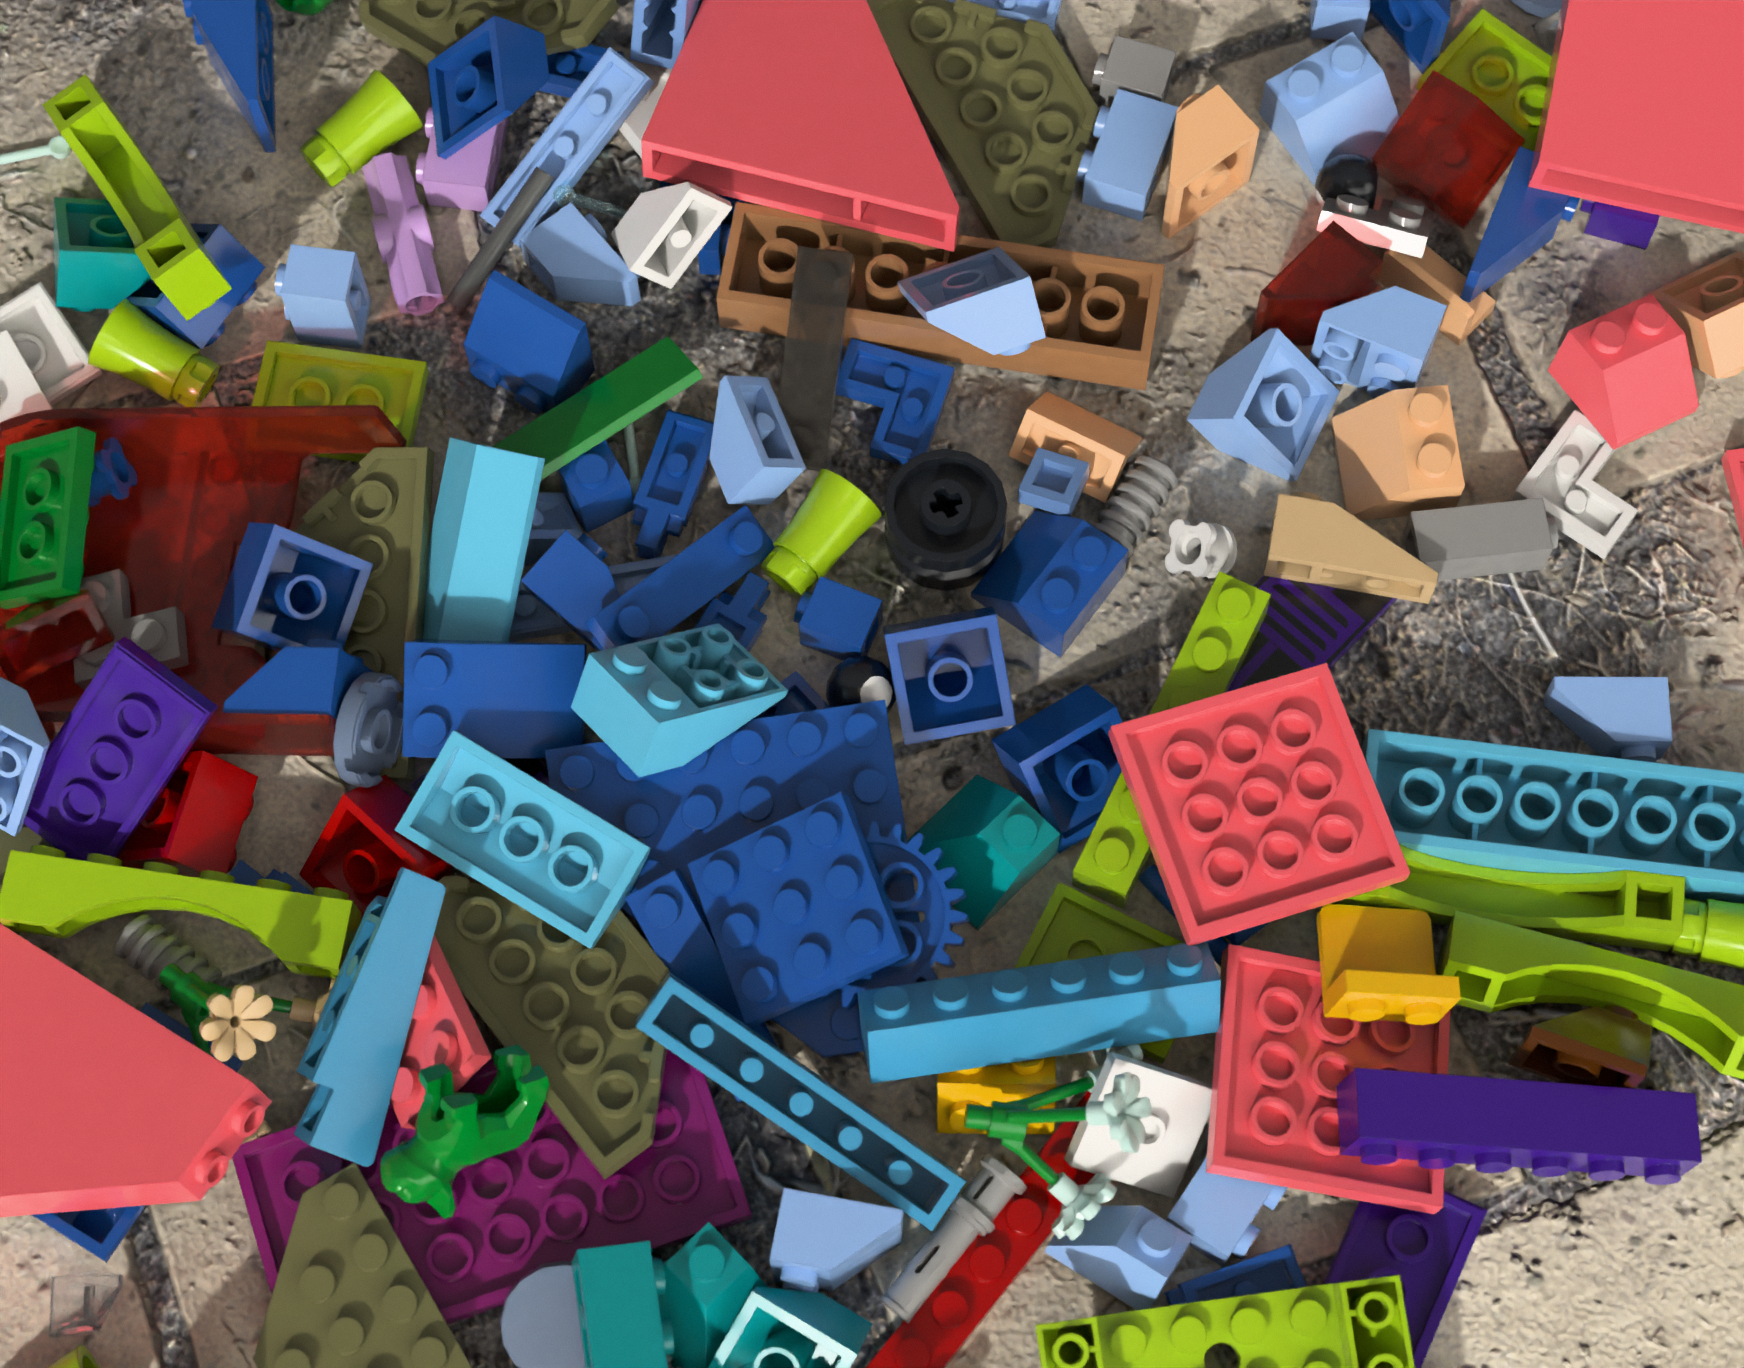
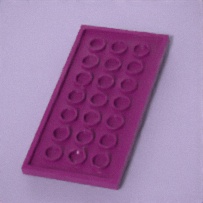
M668 1049L653 1144L605 1180L545 1102L538 1113L536 1124L528 1140L516 1149L466 1166L455 1175L452 1183L455 1211L453 1216L448 1219L442 1218L436 1209L427 1202L413 1204L405 1202L396 1193L386 1190L383 1185L380 1166L384 1153L392 1150L402 1141H409L416 1134L415 1129L401 1128L390 1102L373 1164L366 1167L356 1163L447 1324L503 1306L506 1294L515 1283L517 1284L521 1277L528 1274V1271L543 1263L572 1262L576 1251L579 1249L650 1241L652 1254L689 1241L708 1222L718 1231L753 1219L705 1075ZM493 1059L488 1060L457 1092L484 1094L498 1072ZM297 1125L243 1143L232 1156L271 1295L273 1294L302 1193L354 1163L308 1145L294 1135Z

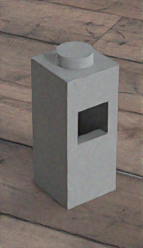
M1543 498L1413 511L1410 513L1403 532L1406 551L1438 573L1437 581L1543 570L1552 550L1557 549L1558 546L1557 524L1553 516L1547 517Z

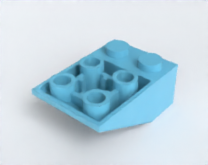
M717 623L589 653L571 708L640 778L684 766L786 697L788 689L769 672L765 665L757 661L734 638L731 632Z

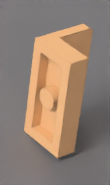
M1427 245L1425 246L1422 258L1392 250H1387L1384 253L1377 280L1386 288L1398 286L1447 305L1439 331L1458 346L1493 311L1496 301L1484 291L1470 303L1462 300L1460 296L1467 277Z
M1045 392L1027 408L1008 456L1029 466L1039 447L1090 463L1089 478L1082 492L1106 503L1113 495L1127 459L1138 449L1142 437L1050 392Z

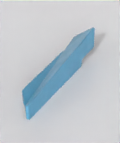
M402 867L398 871L388 898L377 895L367 907L297 1068L298 1073L318 1084L294 1132L295 1136L308 1145L367 1167L373 1164L446 891L443 884Z

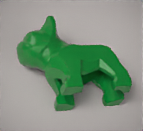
M518 1044L495 1050L493 1062L498 1072L484 1094L454 1092L452 1071L444 1063L420 1069L419 1081L426 1092L415 1124L416 1134L409 1141H402L392 1150L386 1151L381 1158V1180L386 1190L396 1193L398 1197L408 1203L427 1202L444 1219L452 1217L455 1211L452 1188L455 1175L466 1166L516 1149L529 1139L536 1124L538 1113L546 1100L549 1088V1080L540 1065L532 1067L530 1054Z

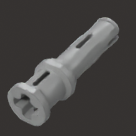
M985 1154L981 1158L982 1168L963 1192L957 1194L948 1207L950 1211L942 1223L880 1298L885 1306L907 1323L910 1322L914 1314L938 1284L947 1276L950 1269L978 1235L984 1237L986 1234H991L995 1229L993 1220L1015 1193L1022 1195L1027 1189L1025 1183L1017 1175L989 1154Z

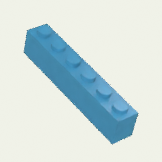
M1206 941L1196 945L1188 946L1187 943L858 991L861 1043L870 1082L872 1084L1217 1032L1220 1025L1221 979Z
M670 972L667 973L635 1019V1027L894 1206L902 1209L903 1212L931 1231H933L966 1183L965 1179L954 1168Z

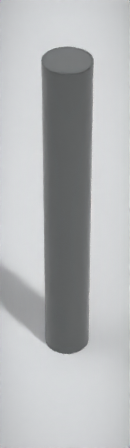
M538 167L534 169L446 298L448 302L464 312L554 180L553 177Z

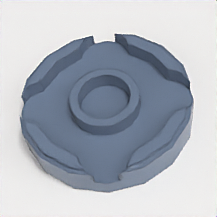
M374 671L361 674L351 684L342 701L335 725L333 741L334 763L340 778L348 784L366 788L378 785L384 779L379 775L382 768L391 769L399 756L403 743V702L397 701V693L403 691L400 682L392 675Z
M558 1261L540 1264L521 1277L517 1284L515 1283L506 1294L500 1316L504 1347L517 1367L585 1368L572 1262Z

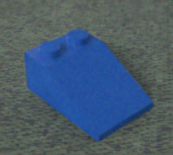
M183 0L186 17L193 18L196 44L205 45L213 68L266 153L276 152L273 13L269 1Z
M434 639L406 641L404 648L402 757L437 758L453 730L501 758H546L545 750L583 745L585 722L571 708L586 664V644Z

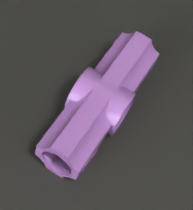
M389 152L373 156L372 160L362 166L375 215L371 217L382 262L383 264L387 263L389 279L396 305H398L400 313H410L415 316L432 312L435 307L444 303V298L432 256V251H435L430 228L424 206L418 203L417 190L410 164H408L406 155L399 156Z

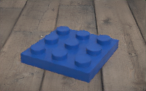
M842 792L687 864L745 1025L755 1027L910 956L850 798Z

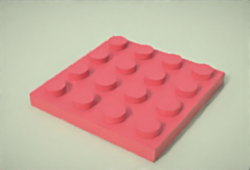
M1327 663L1110 727L1108 736L1184 940L1188 946L1405 881L1410 875L1409 868Z
M1228 944L1223 950L1221 958L1220 1025L1215 1039L1206 1172L1435 1215L1443 1208L1444 1169H1425L1418 1166V1160L1397 1159L1396 1162L1386 1165H1368L1361 1162L1360 1156L1340 1155L1336 1086L1355 1068L1448 1075L1451 1009L1436 1024L1413 1025L1407 1022L1382 1020L1360 1022L1350 1018L1324 1017L1320 961Z

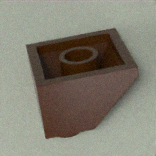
M1614 1005L1604 1006V1009L1594 1006L1532 1025L1512 1053L1509 1065L1559 1083L1635 1089L1645 1078L1648 1069L1652 1026L1637 1021V1014L1628 1009Z

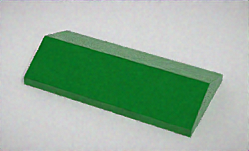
M667 336L501 440L493 447L545 458L541 480L693 385L702 379L703 376L698 367Z

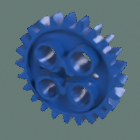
M872 820L868 835L864 836L893 913L923 912L925 919L922 922L896 920L900 932H910L916 937V949L912 956L906 960L897 961L822 996L828 1000L841 989L842 1006L846 1009H851L858 998V991L918 983L923 979L926 981L939 980L934 972L938 964L953 969L956 966L952 958L945 952L947 947L965 946L966 943L961 936L952 932L953 926L969 922V917L966 913L953 910L952 905L967 898L963 889L947 888V885L958 876L954 867H947L937 870V866L945 855L943 851L938 847L923 855L922 851L926 838L921 833L916 834L908 844L904 843V828L901 824L896 823L889 836L883 837L880 824L876 820ZM900 874H911L918 881L915 895L904 902L890 899L888 889L893 878Z

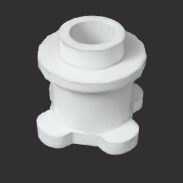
M1177 519L1170 525V552L1165 557V566L1170 573L1181 574L1185 570L1190 571L1194 577L1216 578L1219 571L1227 574L1233 567L1237 557V542L1234 534L1228 527L1218 523L1211 524L1206 522L1192 526L1184 519Z

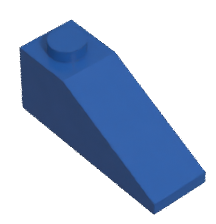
M1520 146L1518 148L1463 287L1460 298L1470 303L1480 293L1486 291L1551 241L1560 219L1571 222L1580 198L1528 187L1534 151Z
M565 530L521 579L524 589L596 651H601L604 648L585 622L619 598L620 594L609 567L603 563L608 554L586 534L583 533L576 539Z

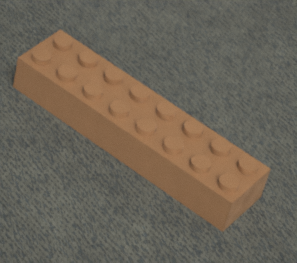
M736 202L716 301L719 327L848 346L850 339L853 338L918 357L1145 390L1165 265L958 235L955 251L952 252L767 206ZM1000 247L1031 276L1046 338L1032 342L1029 349L1019 354L1009 356L1001 354L992 355L928 323L900 292L897 281Z

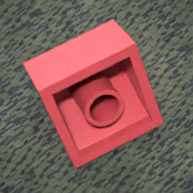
M1652 294L1569 330L1548 368V372L1613 450L1696 412L1699 407L1685 332Z

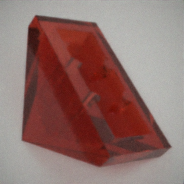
M80 590L79 594L31 604L0 626V666L8 680L18 686L113 642L115 635L89 590Z

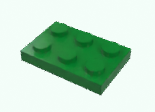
M78 426L6 445L0 497V608L11 609L80 593L81 579L84 573L83 556L86 527L89 522L88 507L91 477L95 466L94 448L96 432Z

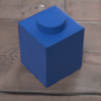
M606 440L557 470L561 490L586 533L634 510L630 482Z
M820 576L813 593L805 591L802 594L794 614L793 621L799 624L800 644L842 661L849 657L867 655L883 621V600Z

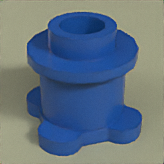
M115 437L105 439L103 441L104 448L94 453L95 466L91 477L89 507L98 505L102 497L110 494L117 500L127 498L129 496V488L137 485L136 471L127 461L123 454L122 446Z

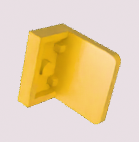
M1327 904L1317 913L1324 1017L1350 1018L1360 1022L1382 1020L1407 1022L1413 1025L1436 1024L1461 999L1458 976L1436 975L1431 919L1426 912L1413 909Z
M1055 1056L937 1074V1133L987 1134V1130L964 1127L967 1104L990 1107L991 1101H1015L1056 1088ZM1055 1102L1036 1109H1054ZM1055 1122L1029 1123L1026 1134L1053 1135Z

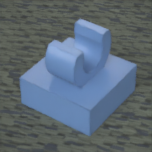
M1038 447L1018 489V502L1038 510L1042 509L1058 515L1071 517L1089 478L1090 463Z

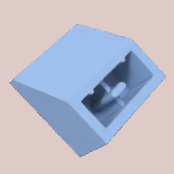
M1393 286L1323 311L1319 320L1309 360L1331 383H1347L1367 391L1373 399L1391 390L1416 388L1434 346L1447 305L1401 287Z
M0 677V829L16 836L22 829L50 741L27 690Z

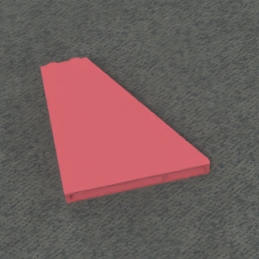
M702 0L641 139L643 177L672 184L690 182L713 194L952 252L955 251L960 207L867 0Z
M1563 0L1528 187L1744 234V0Z
M0 924V1217L201 1201L209 1188L218 1184L224 1177L230 1159L245 1138L254 1134L260 1127L265 1111L272 1101L249 1079Z

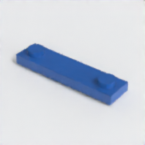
M745 505L587 620L585 624L604 650L661 637L765 560L775 548L773 541Z
M677 868L625 897L654 952L668 970L745 1024L708 920L680 869ZM765 1023L755 1027L747 1025L777 1046ZM735 1096L737 1102H740L741 1099Z

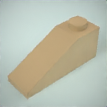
M1293 492L1289 495L1278 494L1272 518L1264 576L1429 604L1438 579V573L1333 502L1322 501L1317 495L1308 492Z

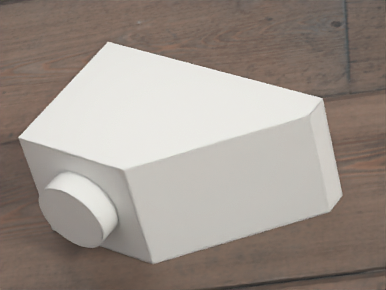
M684 182L641 193L612 231L611 235L629 271L672 289L733 207L730 201L690 182Z

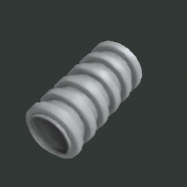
M1138 456L1133 463L1134 469H1130L1124 476L1126 483L1118 485L1115 490L1116 496H1112L1106 503L1108 510H1102L1097 517L1099 523L1092 525L1127 548V558L1134 552L1132 545H1138L1142 540L1143 535L1141 531H1147L1152 524L1151 518H1155L1161 511L1159 504H1165L1170 497L1168 491H1173L1178 485V478L1173 470L1162 461L1150 456Z
M145 913L131 920L116 939L115 955L122 959L128 957V965L133 969L142 968L141 973L145 979L152 980L155 978V986L159 990H167L159 982L158 978L161 971L171 963L176 964L185 973L195 972L206 982L221 984L222 971L217 967L208 968V960L202 956L195 958V950L187 945L181 947V939L176 935L167 936L168 929L161 924L154 926V918L149 914Z

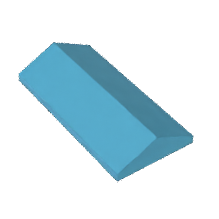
M449 438L428 546L423 639L509 641L545 458L458 438Z
M455 730L452 731L395 828L396 832L590 949L594 948L625 904V897L630 895L652 849Z

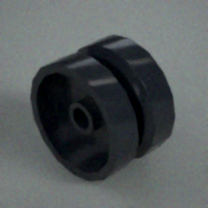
M950 449L934 450L921 453L903 464L888 484L884 505L885 540L889 557L903 576L922 587L944 591L968 587L983 578L1001 555L1004 543L1007 500L1002 481L987 463L963 451Z

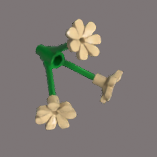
M174 963L167 965L161 971L158 980L171 991V1000L182 1008L181 1014L190 1029L194 1045L210 1056L213 1054L219 1061L225 1062L231 1058L233 1051L241 1060L252 1058L257 1050L253 1041L255 1038L265 1042L273 1039L276 1033V1025L262 1019V1016H265L271 1010L290 1013L289 1019L311 1023V1029L314 1031L336 978L331 979L326 991L318 997L317 1001L294 996L293 1002L264 994H255L254 988L248 985L239 984L231 989L212 982H206L195 972L185 973ZM213 1040L210 1051L207 1041ZM263 1120L257 1131L251 1136L246 1137L243 1143L264 1137L266 1133L271 1132L272 1130L268 1122Z

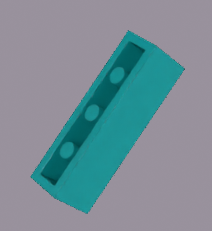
M650 1241L577 1250L571 1265L585 1368H668L666 1355L674 1354V1335L670 1318L660 1317L657 1295L665 1294V1272L662 1259H652Z

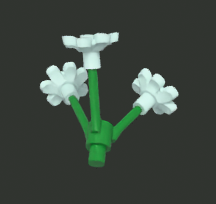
M1138 1044L1093 1050V1057L1099 1067L1086 1071L1083 1078L1020 1100L1009 1102L991 1101L990 1107L967 1104L964 1127L987 1130V1137L1000 1138L1003 1146L1016 1153L1049 1183L1047 1190L1062 1203L1059 1217L1051 1226V1230L1058 1239L1065 1235L1070 1240L1076 1239L1084 1230V1218L1087 1221L1091 1220L1102 1207L1099 1203L1109 1201L1115 1195L1117 1188L1111 1185V1179L1102 1173H1097L1087 1184L1079 1186L1064 1172L1057 1174L1023 1142L1027 1125L1029 1123L1087 1121L1090 1126L1109 1125L1110 1137L1119 1141L1122 1151L1138 1153L1139 1144H1143L1146 1137L1145 1126L1140 1121V1118L1150 1117L1152 1109L1148 1096L1137 1098L1140 1093L1141 1084L1136 1074L1131 1075L1129 1071L1117 1074L1113 1079L1112 1093L1105 1094L1103 1101L1088 1102L1086 1107L1036 1109L1087 1090L1092 1093L1109 1051L1141 1061L1143 1059V1051Z

